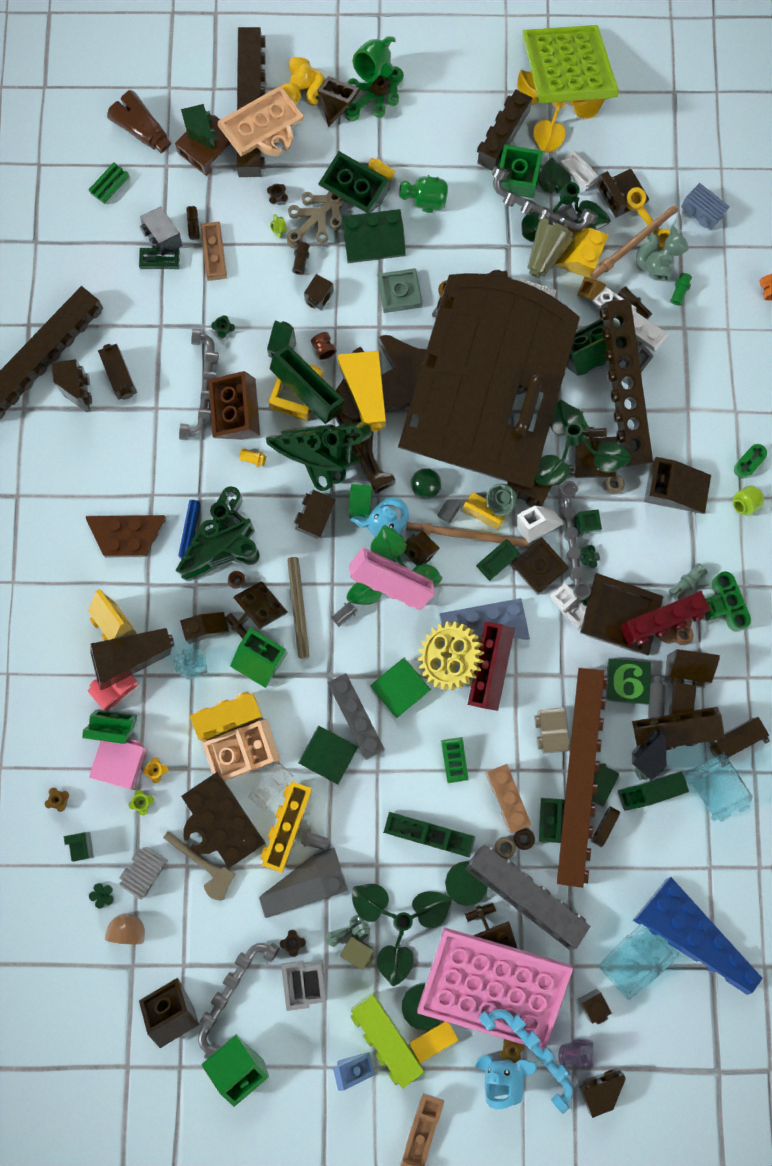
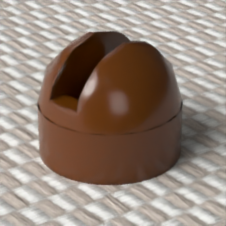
M240 571L231 572L228 576L229 586L233 589L243 586L245 581L244 574ZM237 578H239L240 580L236 584H234L233 582H235Z

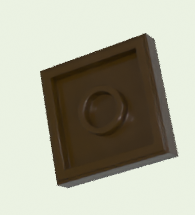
M542 537L510 564L537 595L569 569L567 564Z

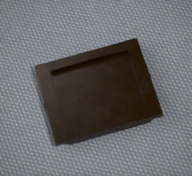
M595 573L580 633L587 637L649 656L654 636L650 637V641L638 646L636 643L629 646L620 627L627 621L661 608L664 596Z

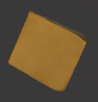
M584 276L577 296L593 300L605 288L606 284Z

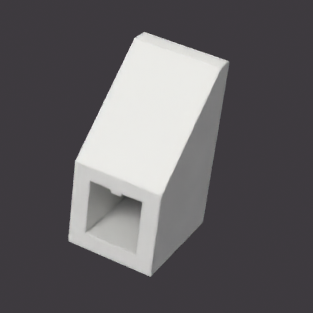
M533 506L517 515V529L528 543L563 525V521L551 507Z

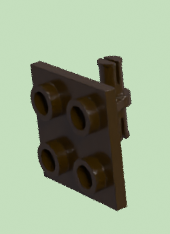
M589 427V429H583V435L589 437L587 440L595 451H597V447L601 442L609 441L617 444V436L607 437V428L594 429V427ZM582 441L576 446L575 478L616 477V471L612 473L600 471L594 465V458L596 456L590 452L586 444Z
M261 581L233 597L245 611L240 620L238 621L232 613H229L225 619L232 626L233 632H237L243 639L247 633L243 625L249 618L259 629H262L286 615L288 611Z
M493 902L483 907L479 905L476 907V910L465 913L467 922L480 918L484 925L485 931L473 936L518 949L509 921L489 928L484 916L496 912Z

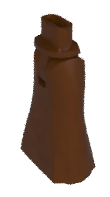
M128 90L120 98L122 104L116 101L109 107L107 118L131 133L142 143L153 150L157 149L160 153H163L170 147L171 142L167 139V134L135 91Z

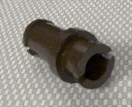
M297 243V249L294 250L295 260L292 269L294 274L304 275L306 260L310 256L308 252L310 245L308 243Z

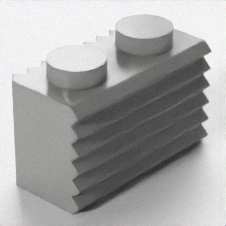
M143 847L142 850L138 849L132 857L134 863L130 869L126 868L119 878L122 880L119 886L140 900L145 898L168 862L167 859L148 847Z

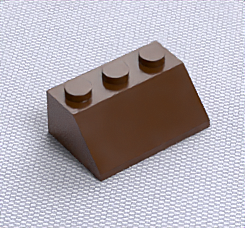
M246 371L208 379L213 438L243 440L260 436L256 378Z

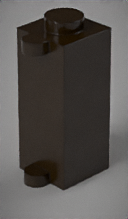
M117 343L104 345L103 349L98 350L113 391L118 400L129 399L133 394L137 393L122 352Z
M758 716L725 732V739L710 743V751L715 758L718 757L726 766L729 764L728 758L760 740L765 744L770 742L768 738L770 735Z

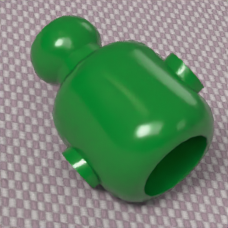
M421 176L416 180L415 184H411L409 181H402L400 183L399 197L403 200L412 198L414 205L422 209L423 212L433 213V210L440 211L445 207L448 185L445 180L440 179L438 176Z

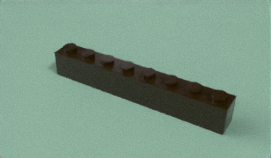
M238 27L237 110L266 94L265 87H262V82H266L265 70H262V65H266L265 52H262V48H266V37L262 35L261 27ZM258 148L243 156H240L237 152L236 167L238 176L262 177V169H265V157H262V152Z
M83 286L76 290L0 370V419L4 417L7 409L11 405H15L20 396L33 386V382L47 371V367L59 359L62 351L66 347L71 346L75 338L87 329L88 324L101 314L103 306L100 301Z

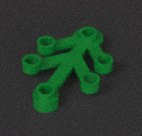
M393 66L394 71L388 77L390 79L388 104L396 106L399 103L397 86L402 82L404 74L402 69ZM355 78L348 80L347 84H355V87L359 88L360 91L369 92L356 103H351L345 110L346 119L349 121L358 120L360 110L375 97L374 115L377 118L383 117L385 115L384 95L377 96L371 93L370 86H372V83H361Z

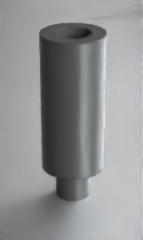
M654 676L653 683H650L648 718L664 716L665 684H662V676Z

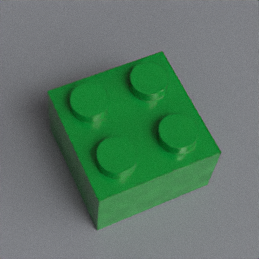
M504 145L500 167L507 170L509 174L506 181L501 180V186L506 190L515 192L519 196L534 198L543 151Z

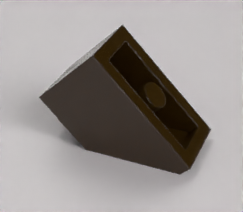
M224 612L200 614L180 620L185 641L189 644L229 632Z

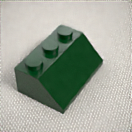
M338 151L318 183L322 188L366 213H371L379 207L390 190L389 179Z
M401 209L342 216L347 263L406 256Z
M601 319L576 331L567 367L577 376L584 375L589 370L602 366L607 362L605 358L607 346L606 341L602 337L604 324ZM613 322V324H614L616 327H618V328L620 327V325H618L617 323ZM616 339V345L619 348H622V341L620 339Z

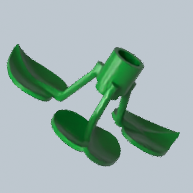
M383 525L378 535L371 542L370 550L393 562L398 561L400 565L406 567L400 557L406 550L405 540L395 530ZM422 564L412 570L431 579L434 587L442 580L439 571L431 565ZM357 582L348 591L346 599L354 604L370 605L381 598L382 592L375 591L371 587Z

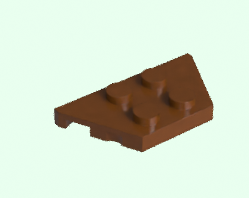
M86 516V521L105 558L147 557L152 543L155 542L159 535L158 532L162 524L166 522V516Z

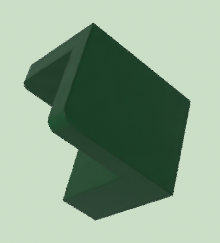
M599 509L578 512L574 517L575 526L578 530L577 537H582L584 533L602 530Z
M90 832L63 836L64 844L69 845L72 862L94 858Z

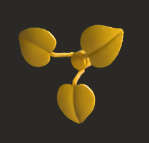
M520 70L517 79L518 91L532 97L531 105H534L538 102L532 74L531 72ZM606 99L570 101L569 104L571 107L574 106V112L578 117L590 119L599 112ZM552 102L556 108L552 122L541 120L534 127V141L544 153L556 150L565 139V127L562 124L555 123L559 110L564 108L568 102Z

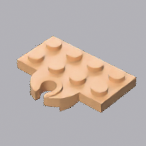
M279 86L219 120L217 126L240 156L247 154L255 148L269 156H281V149L276 147L274 143H282L284 150L287 152L293 139L291 127L303 121L304 116L284 89Z

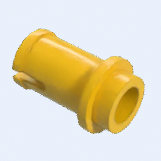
M243 448L240 451L239 460L255 464L256 467H263L266 462V455L261 451L257 453Z

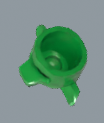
M387 36L383 40L371 39L360 46L355 52L352 60L353 67L364 81L371 83L376 81L380 75L385 78L392 74L394 67L391 64L389 45L391 42H396L395 37Z

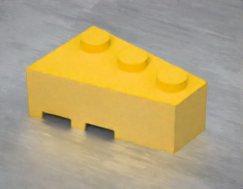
M248 691L237 695L236 699L221 701L216 704L217 706L204 708L197 711V713L189 715L198 740L206 742L263 719L255 695L253 693L249 694Z

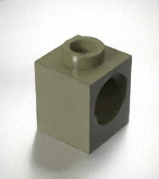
M351 935L340 957L363 971L365 966L370 967L375 958V955L372 954L374 948Z

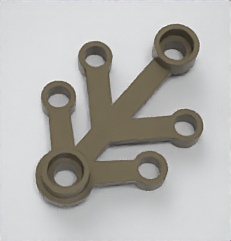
M304 192L302 194V203L304 205L310 206L313 203H321L323 205L320 208H299L297 205H291L288 208L289 217L292 219L310 217L297 231H290L287 235L288 245L296 249L297 243L303 242L302 237L317 222V241L321 244L328 241L326 214L331 209L330 227L335 231L341 229L342 221L339 215V208L344 205L345 200L331 192H328L327 195H313L311 192ZM306 197L311 198L309 201L305 200ZM296 210L297 213L292 214L291 211ZM333 222H338L339 224L335 226ZM320 235L326 236L323 239L319 238ZM298 236L297 239H292L291 237Z

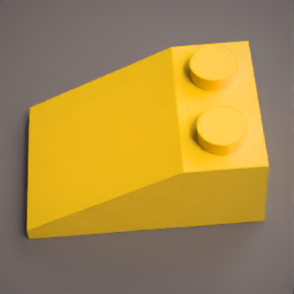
M100 588L96 590L88 610L92 616L89 620L96 629L100 627L103 631L101 635L103 640L136 634L137 632L115 601Z

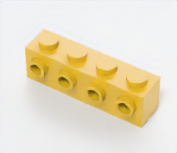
M291 781L290 785H286L283 793L285 801L283 806L279 805L275 817L278 820L276 826H272L268 834V838L271 840L268 848L264 847L260 859L263 862L261 866L281 873L284 872L313 788Z

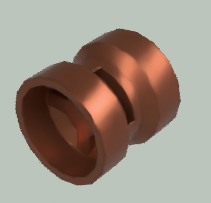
M328 332L319 333L310 340L312 346L317 350L316 354L319 360L328 359L337 352L335 346L330 342L331 338Z

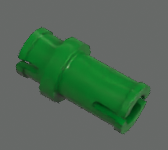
M681 273L679 275V279L674 284L676 287L673 296L670 299L672 304L677 306L683 304L686 292L691 287L690 281L692 276L690 274Z

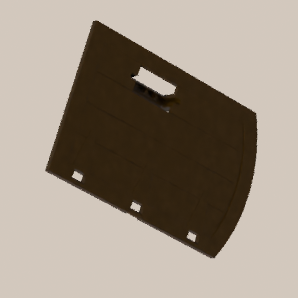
M478 273L449 275L398 448L532 489L554 409L557 405L559 391L580 317L550 294L518 280ZM447 297L454 299L452 309L445 308ZM430 355L437 358L434 368L427 367ZM520 385L528 389L519 421L515 426H512L508 422ZM539 392H542L543 396L541 404L539 407L533 432H531L528 430L530 428ZM413 415L419 417L417 427L410 426Z

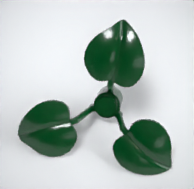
M553 157L545 163L539 175V184L545 192L551 193L556 191L557 194L560 193V201L552 210L554 213L562 204L570 205L574 202L575 211L578 212L577 223L583 221L581 214L584 209H589L598 214L596 222L590 223L587 228L598 230L611 222L606 212L592 201L584 200L578 207L580 199L577 197L580 192L579 186L571 182L568 172ZM532 212L531 215L526 214L521 223L522 236L530 242H534L537 226L540 221L538 219L539 214Z
M560 399L555 406L550 427L557 435L566 434L567 441L565 442L564 453L561 460L556 455L543 456L539 463L535 481L543 486H555L563 483L569 477L571 471L570 466L563 463L566 460L569 446H577L582 441L590 452L596 456L594 458L596 468L605 473H612L621 469L631 461V455L622 446L609 441L601 442L597 447V451H595L588 442L587 436L583 435L584 416L582 412Z
M366 884L352 888L353 906L362 919L368 922H375L382 913L393 918V925L399 931L395 947L391 945L385 946L377 956L378 969L391 986L400 984L408 976L413 966L412 951L408 947L399 948L404 931L411 928L413 919L418 917L419 923L425 928L432 929L440 926L444 922L452 903L450 897L439 892H422L412 901V908L416 912L415 914L410 915L406 912H401L396 915L384 910L389 903L387 891L382 886Z

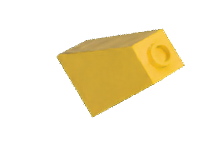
M379 351L338 354L340 371L361 421L367 423L372 431H380L382 428H386Z

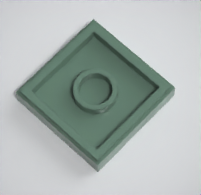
M416 268L377 274L383 313L422 308L423 304Z

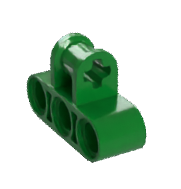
M727 571L721 572L712 580L711 584L715 596L706 598L711 610L706 613L707 617L705 619L707 622L724 616L729 629L738 632L750 625L751 616L733 574ZM719 578H724L727 581V587L720 585ZM727 597L734 599L735 606H730L727 603ZM736 616L743 620L742 626L736 624Z

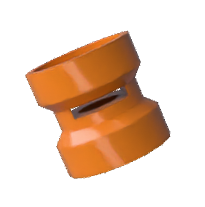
M769 274L759 280L761 288L764 289L763 297L766 301L772 300V274Z

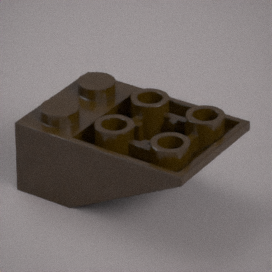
M655 457L653 463L650 464L644 502L705 514L711 475L675 460Z

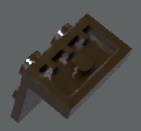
M628 169L614 177H611L609 172L606 171L600 175L597 188L615 218L631 211L626 207L627 193L635 187L643 189L632 169ZM646 194V201H645L644 204H646V203L649 202V197H648L647 194Z

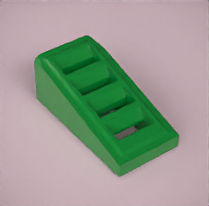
M463 738L441 740L447 783L469 780ZM458 745L459 749L447 750V746ZM460 753L459 758L448 759V755ZM461 762L462 766L451 768L449 766L450 763ZM461 770L463 771V775L451 776L450 773Z

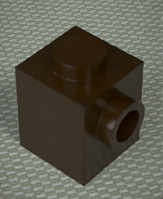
M422 531L417 535L412 534L405 541L407 545L404 554L416 566L429 562L440 547Z
M598 989L578 998L587 1019L592 1024L595 1022L596 1024H601L608 1020V1015L612 1014L602 993Z

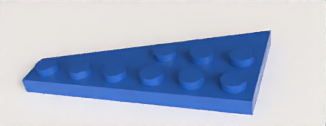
M672 877L664 881L632 920L637 924H643L648 927L649 932L654 935H660L668 941L669 945L696 962L700 961L707 966L706 969L709 971L717 972L725 978L726 982L746 995L753 993L763 979Z

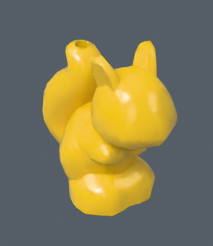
M293 57L289 59V72L292 74L290 83L283 84L281 87L295 105H297L301 98L300 90L308 89L306 92L307 102L310 105H316L318 103L316 98L319 97L318 90L325 81L324 74L312 68L310 61L305 58Z

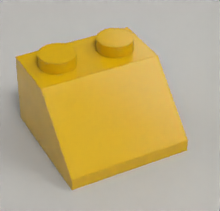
M584 228L580 231L570 230L575 239L555 263V266L583 277L591 278L590 273L595 270L609 235L592 228Z

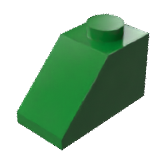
M351 484L349 518L355 516L368 518L371 511L372 486Z

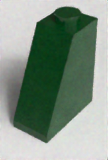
M680 771L617 791L623 809L627 811L650 806L688 793L689 789L683 772Z

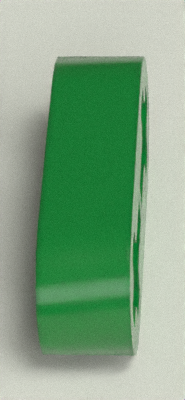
M761 444L751 446L735 464V475L743 479L749 477L766 458L767 449ZM758 450L760 454L753 460L751 457ZM746 463L750 464L746 469L747 471H741L742 466Z

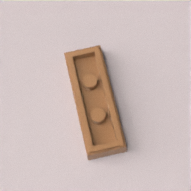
M220 221L200 224L207 280L227 279Z

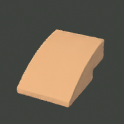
M268 720L255 722L202 743L212 774L218 771L224 781L281 760Z

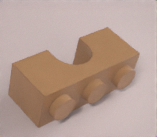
M505 764L485 772L492 792H494L500 805L501 815L508 832L514 833L532 826L508 765Z

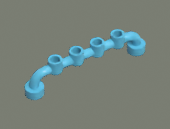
M503 1009L493 1010L489 1014L484 1011L478 1018L489 1032L497 1026L494 1022L495 1020L504 1019L510 1028L523 1040L525 1045L537 1056L540 1062L547 1067L556 1080L562 1084L565 1089L564 1094L560 1096L557 1093L551 1101L562 1114L569 1110L568 1103L572 1099L574 1091L573 1085L568 1079L570 1073L562 1063L557 1066L553 1062L556 1058L548 1047L543 1050L538 1045L541 1040L534 1031L528 1033L524 1029L527 1024L518 1014L514 1017L507 1010Z

